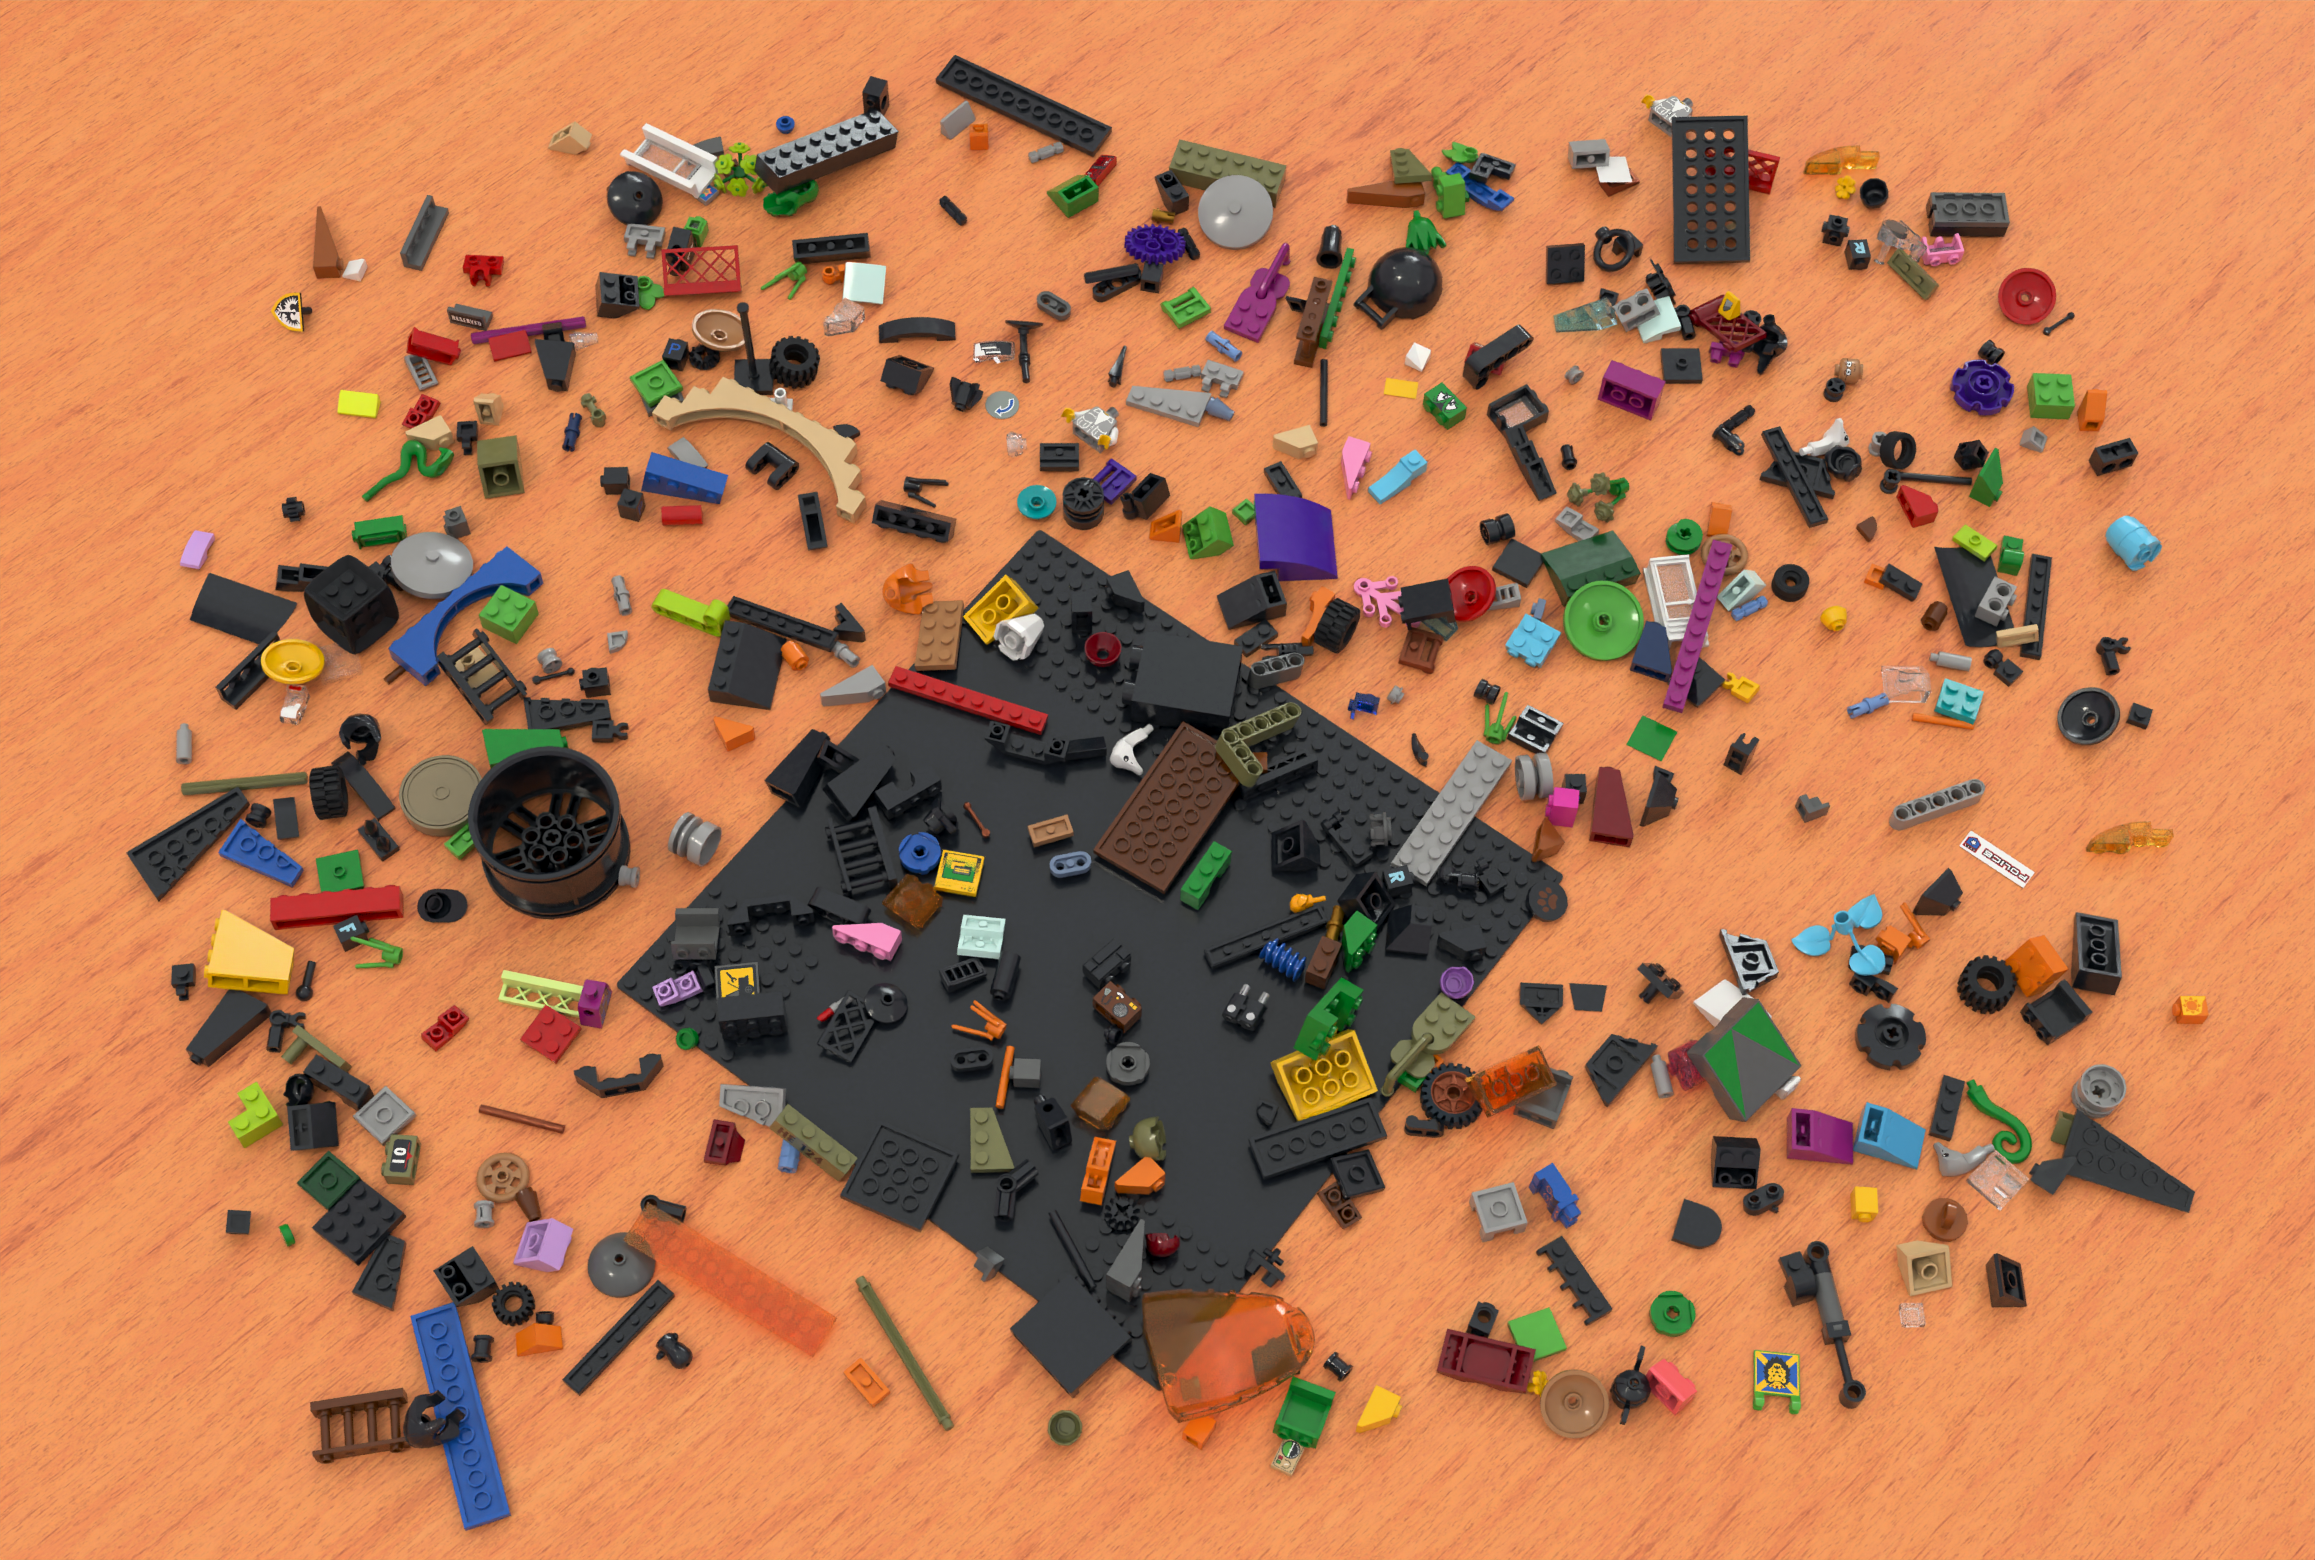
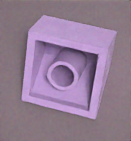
M553 1218L527 1222L513 1264L543 1272L559 1271L564 1263L567 1247L571 1242L573 1228Z

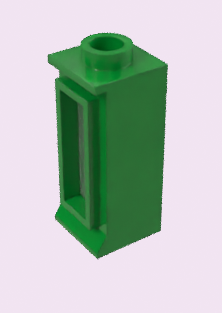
M403 515L354 522L355 530H352L353 542H357L359 549H362L363 546L368 547L400 542L407 538V529L403 521Z

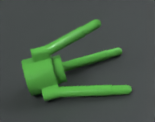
M797 261L790 268L779 273L773 280L763 285L761 290L770 287L788 275L792 281L798 280L788 296V299H791L801 283L806 280L804 275L807 273V269L801 262Z
M1508 692L1504 693L1497 721L1492 723L1491 726H1489V705H1485V730L1483 736L1492 744H1501L1502 741H1505L1508 732L1516 720V716H1513L1505 730L1500 724Z
M351 937V940L383 950L382 959L386 961L356 964L355 968H393L394 964L399 965L401 963L403 948L374 938H369V941Z

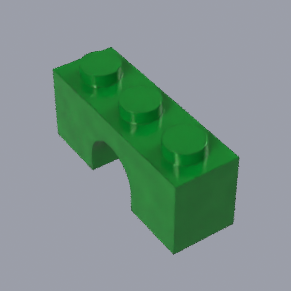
M1214 841L1181 888L1180 900L1199 910L1208 897L1210 887L1215 878H1221L1231 863L1232 851Z

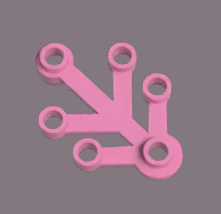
M1390 576L1386 581L1371 582L1367 578H1360L1354 584L1355 593L1362 597L1364 616L1372 617L1375 613V606L1371 604L1370 597L1377 600L1380 615L1379 624L1384 628L1389 627L1392 621L1391 616L1387 612V607L1400 616V612H1404V609L1400 608V605L1393 601L1398 600V596H1402L1401 591L1389 593L1377 591L1386 588L1389 590L1396 589L1398 585L1396 577ZM1420 622L1411 623V626L1414 628L1420 625Z

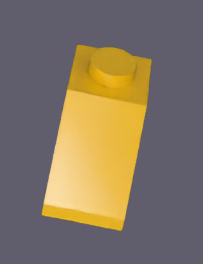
M1376 1385L1355 1432L1363 1433L1390 1424L1392 1418H1397L1402 1409V1405H1399L1401 1397Z

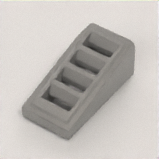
M412 354L404 357L406 366L420 391L438 385V381L426 358ZM422 361V363L419 364V365H416V366H413V365H412V364H415V363H418V362ZM422 367H425L424 370H421V371H418V372L415 371V370H417V369H420V368H422ZM428 373V375H426V376H424V377H421V378L418 377V376H420V375H422V374ZM430 378H431V380H432V381H430V382H428V383H425V384H423V385L421 384L422 381H425V380H427V379H430Z
M1518 583L1496 587L1497 601H1493L1488 610L1520 607L1521 595Z

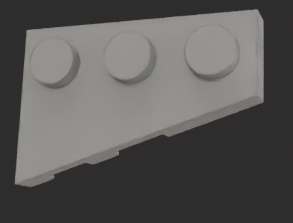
M720 1084L719 1106L738 1115L750 1118L759 1124L770 1127L785 1108L786 1088Z

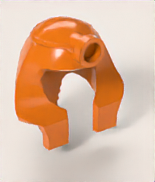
M910 563L893 572L885 580L882 588L885 602L898 611L917 615L921 614L924 606L934 603L932 593L918 595L913 600L915 594L932 588V583L923 582L930 580L928 570H918Z

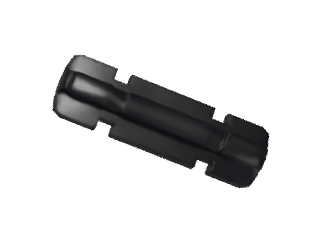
M947 196L939 199V204L959 225L962 226L967 223V216L961 213L962 211Z
M1184 227L1179 229L1180 236H1184V241H1186L1185 249L1189 253V257L1191 260L1199 259L1200 252L1198 248H1195L1196 245L1192 237L1188 235V230Z
M1747 405L1743 408L1744 410H1740L1723 423L1729 431H1732L1734 427L1739 426L1747 418L1753 416L1755 409L1751 405Z

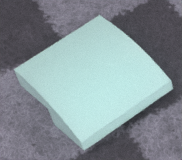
M846 262L842 300L857 303L883 304L886 266Z
M1669 296L1654 300L1660 315L1637 326L1643 344L1660 340L1663 334L1681 330V324Z
M963 915L957 955L999 959L1006 919Z

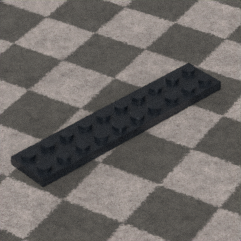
M957 55L952 57L936 78V84L1094 157L1112 132V127Z

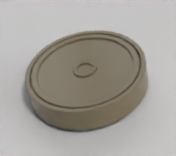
M440 755L419 762L405 775L399 790L400 805L407 821L416 830L426 835L443 837L456 834L468 823L470 801L482 778L471 763L456 756Z

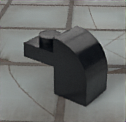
M1798 1251L1780 1257L1778 1262L1787 1280L1784 1289L1792 1307L1813 1301L1817 1293L1816 1282L1812 1269H1808L1801 1252Z

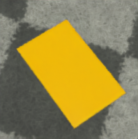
M1386 378L1384 394L1416 399L1419 382Z

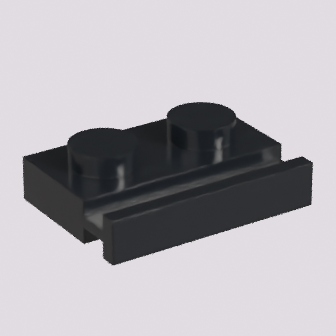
M1040 443V471H1079V443Z

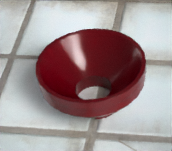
M1095 633L1085 643L1086 657L1096 666H1110L1120 658L1121 643L1111 633ZM1100 651H1106L1109 656L1101 659L1097 654Z

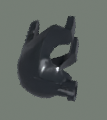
M1772 314L1764 316V324L1760 326L1766 332V338L1742 349V352L1750 353L1752 351L1760 357L1757 372L1760 375L1764 373L1772 360L1781 355L1788 346L1785 332L1776 325L1775 317Z
M358 713L348 716L340 727L339 736L342 744L348 750L351 749L350 741L354 743H367L364 749L357 750L356 752L357 760L364 766L367 764L366 761H372L376 758L379 742L381 741L380 725L377 719L369 714Z
M439 1390L430 1394L418 1395L412 1401L405 1415L403 1426L405 1439L410 1446L421 1449L450 1442L459 1436V1422L464 1419L465 1414L457 1408L446 1416V1421L443 1418L431 1421L429 1416L422 1413L426 1408L437 1406L446 1397Z

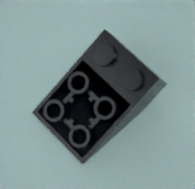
M1275 570L1255 575L1217 595L1228 630L1259 623L1265 619L1271 620L1286 616L1287 602Z

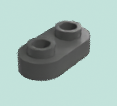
M1043 291L1038 294L1037 307L1057 320H1066L1070 317L1071 306L1068 302L1049 291Z

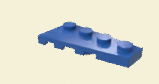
M242 819L239 820L218 852L220 857L292 888L304 871L302 866L284 852L278 850L274 844L264 839L260 833L249 827Z

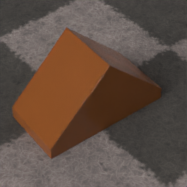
M1544 818L1536 831L1531 858L1533 862L1556 855L1565 843L1551 822Z

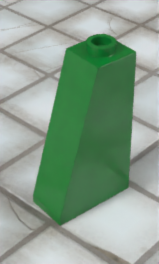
M559 729L482 730L491 769L503 759L530 748L545 746L569 748L566 736L562 737Z

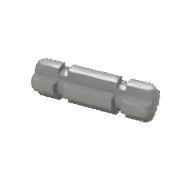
M1056 142L1053 146L1048 145L1037 149V152H1029V160L1031 163L1039 161L1038 159L1043 160L1055 155L1054 153H1062L1064 151L1061 142Z
M1193 365L1192 368L1187 366L1176 368L1174 371L1171 369L1165 370L1163 372L1164 380L1168 382L1173 381L1174 378L1179 380L1191 378V375L1193 377L1200 376L1201 368L1199 365Z

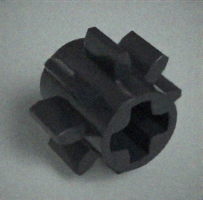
M297 497L287 498L286 503H282L284 518H290V522L300 521L301 516L305 515L303 501H297Z

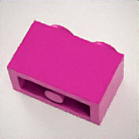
M1554 787L1553 794L1548 796V804H1546L1545 816L1548 817L1552 825L1573 828L1578 811L1579 790Z

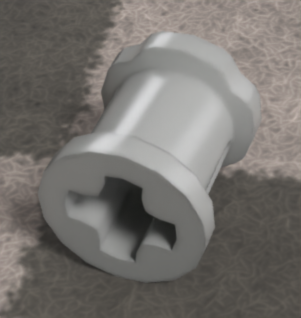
M1875 432L1873 434L1872 442L1868 447L1869 453L1872 456H1880V445L1883 438L1887 435L1886 433Z
M481 1200L474 1203V1209H476L475 1227L490 1228L495 1225L492 1219L494 1202Z

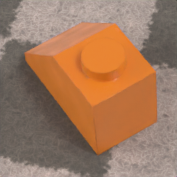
M1144 1157L1115 1181V1191L1117 1193L1149 1195L1153 1191H1159L1164 1186L1166 1173L1152 1158Z

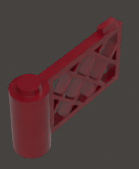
M1724 294L1691 309L1688 315L1693 325L1705 328L1723 343V347L1729 352L1740 351L1766 338V332L1742 313L1734 319L1727 320L1718 312L1725 296ZM1719 322V325H1710V323ZM1722 323H1733V325L1725 326ZM1736 323H1738V324H1745L1746 327H1744V326H1736ZM1720 331H1728V332H1731V333H1730V334H1722V333H1720ZM1734 332H1745L1744 335H1734ZM1748 333H1757L1754 336L1747 335ZM1732 340L1742 341V342H1740V343H1738V344L1735 345V344L1732 342Z

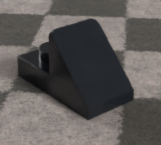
M841 602L835 606V619L839 625L833 631L839 633L840 637L838 640L861 643L866 641L865 630Z
M827 739L824 740L817 757L823 770L832 768L840 774L859 761L857 757Z

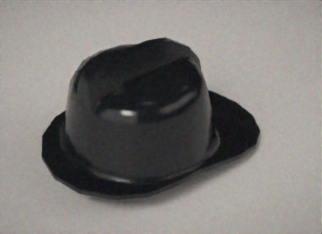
M453 889L428 890L422 894L417 904L420 917L428 922H455L464 916L468 907L464 894Z

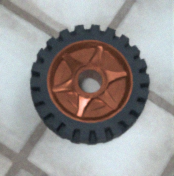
M1449 1063L1448 1066L1442 1064L1439 1068L1435 1067L1432 1070V1074L1428 1073L1421 1088L1420 1103H1422V1110L1425 1111L1427 1118L1431 1117L1432 1119L1439 1120L1440 1123L1448 1126V1129H1453V1127L1461 1129L1463 1125L1465 1127L1469 1126L1471 1122H1475L1477 1117L1480 1116L1484 1107L1486 1093L1485 1086L1482 1085V1079L1477 1078L1475 1071L1470 1072L1471 1068L1467 1066L1462 1068V1064L1454 1066L1453 1063ZM1448 1094H1455L1458 1098L1452 1099Z

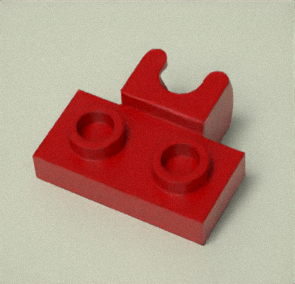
M466 255L463 273L469 274L472 286H476L478 281L484 280L486 282L485 285L489 287L492 275H502L504 256Z

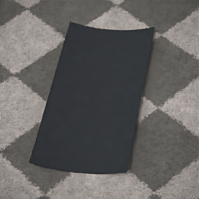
M1934 547L1965 646H1997L1996 631L2014 628L2010 613L2008 612L2004 621H1999L1997 627L1975 617L1978 606L1994 577L1998 578L1991 555L1984 562L1963 547Z

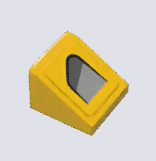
M1727 291L1718 312L1727 320L1740 316V299Z

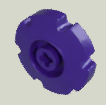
M1978 359L1965 362L1962 369L1957 368L1951 380L1950 389L1955 392L1954 400L1966 411L1975 410L1978 412V415H1994L2000 412L2002 406L2007 407L2014 393V384L2009 383L2011 376L2003 367L1996 363L1989 365L1986 360Z

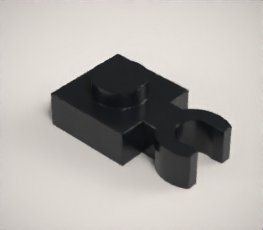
M594 720L592 742H613L614 737H618L620 740H627L628 734L621 733V731L629 730L628 723L623 722L615 726L614 720Z

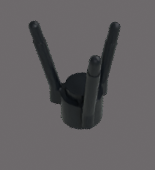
M907 476L903 489L904 492H908V497L915 498L934 508L936 504L916 493L921 492L923 484L949 485L946 480L920 479Z

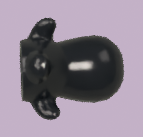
M677 1333L665 1334L656 1344V1348L659 1350L656 1359L661 1360L664 1356H667L672 1366L676 1369L688 1367L693 1359L692 1351L683 1343L678 1342L679 1335Z

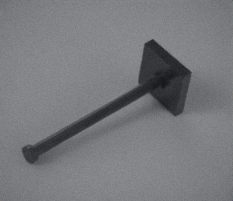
M741 302L737 305V311L740 313L747 359H735L734 380L745 388L753 389L759 395H773L774 379L769 371L770 359H755L748 317L749 305Z

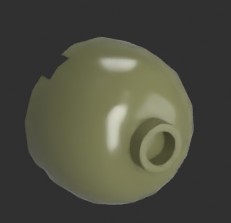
M1158 1116L1149 1117L1138 1122L1133 1129V1135L1129 1136L1131 1149L1134 1148L1136 1154L1142 1159L1150 1157L1154 1161H1162L1166 1157V1150H1162L1163 1144L1166 1143V1135L1162 1120H1158Z

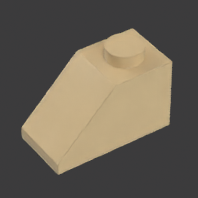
M574 121L553 134L548 148L553 151L576 155L589 148L592 134Z
M481 393L475 397L473 402L480 424L499 426L504 408L501 395Z
M441 415L405 431L408 441L417 440L426 449L438 451L440 447L446 448L450 444L455 443L452 433Z
M1307 425L1273 435L1272 446L1275 450L1301 459L1317 454L1318 442L1311 426Z

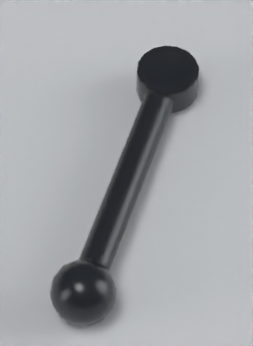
M2069 312L2059 322L2051 327H2045L2043 330L2044 335H2050L2053 329L2068 319H2073L2075 314Z
M568 668L567 671L543 677L534 676L532 681L537 685L543 680L563 675L572 676L575 670Z

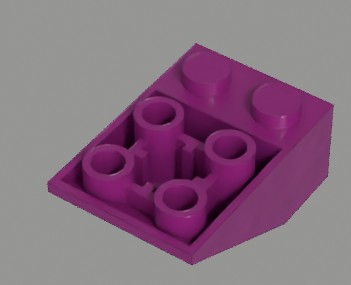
M1792 1108L1787 1117V1159L1853 1165V1123L1815 1110Z

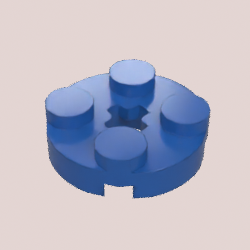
M918 832V834L913 836L912 834L908 835L899 846L900 862L911 872L922 875L928 874L930 870L938 865L941 859V849L937 839L925 832ZM923 849L924 855L917 856L915 851Z

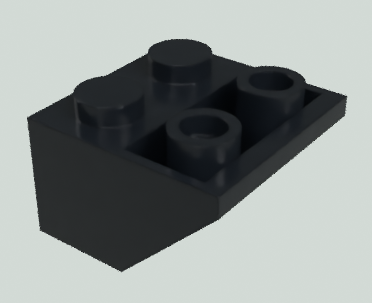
M599 272L595 285L597 317L619 318L639 309L638 276Z
M336 1102L287 1106L291 1151L339 1146Z
M1713 1136L1711 1149L1712 1187L1757 1188L1761 1152L1757 1138Z
M473 1246L433 1270L456 1307L480 1303L499 1289L495 1279Z

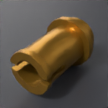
M1159 208L1153 209L1151 220H1154L1155 223L1160 221L1173 224L1175 212L1162 211Z

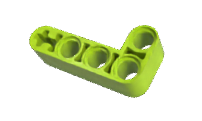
M661 589L651 605L652 610L659 615L716 637L722 635L725 620L730 621L728 606L717 599L712 600L708 606L667 589Z

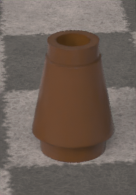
M532 1187L522 1189L515 1194L517 1197L515 1201L529 1222L536 1221L542 1217L537 1192L533 1191Z

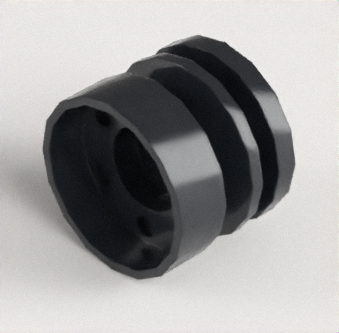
M1086 477L1075 478L1064 487L1063 516L1069 526L1078 530H1089L1098 526L1104 516V492L1097 481Z

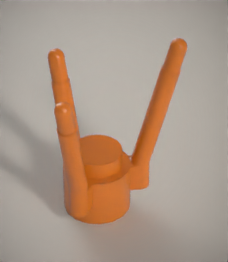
M1903 902L1900 908L1914 928L1908 934L1911 941L1907 946L1910 949L1915 946L1918 950L1926 945L1930 938L1923 931L1906 902Z
M974 1000L973 1004L975 1006L971 1005L970 1009L988 1021L985 1026L987 1033L954 1024L951 1026L953 1029L986 1037L992 1041L994 1037L1000 1039L1007 1024Z

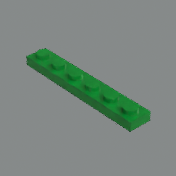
M1346 249L1320 334L1319 348L1326 349L1328 342L1333 340L1334 331H1332V328L1337 326L1339 316L1336 315L1337 312L1341 313L1343 306L1341 298L1346 297L1348 287L1345 285L1350 283L1352 276L1350 269H1354L1356 257H1353L1354 249Z

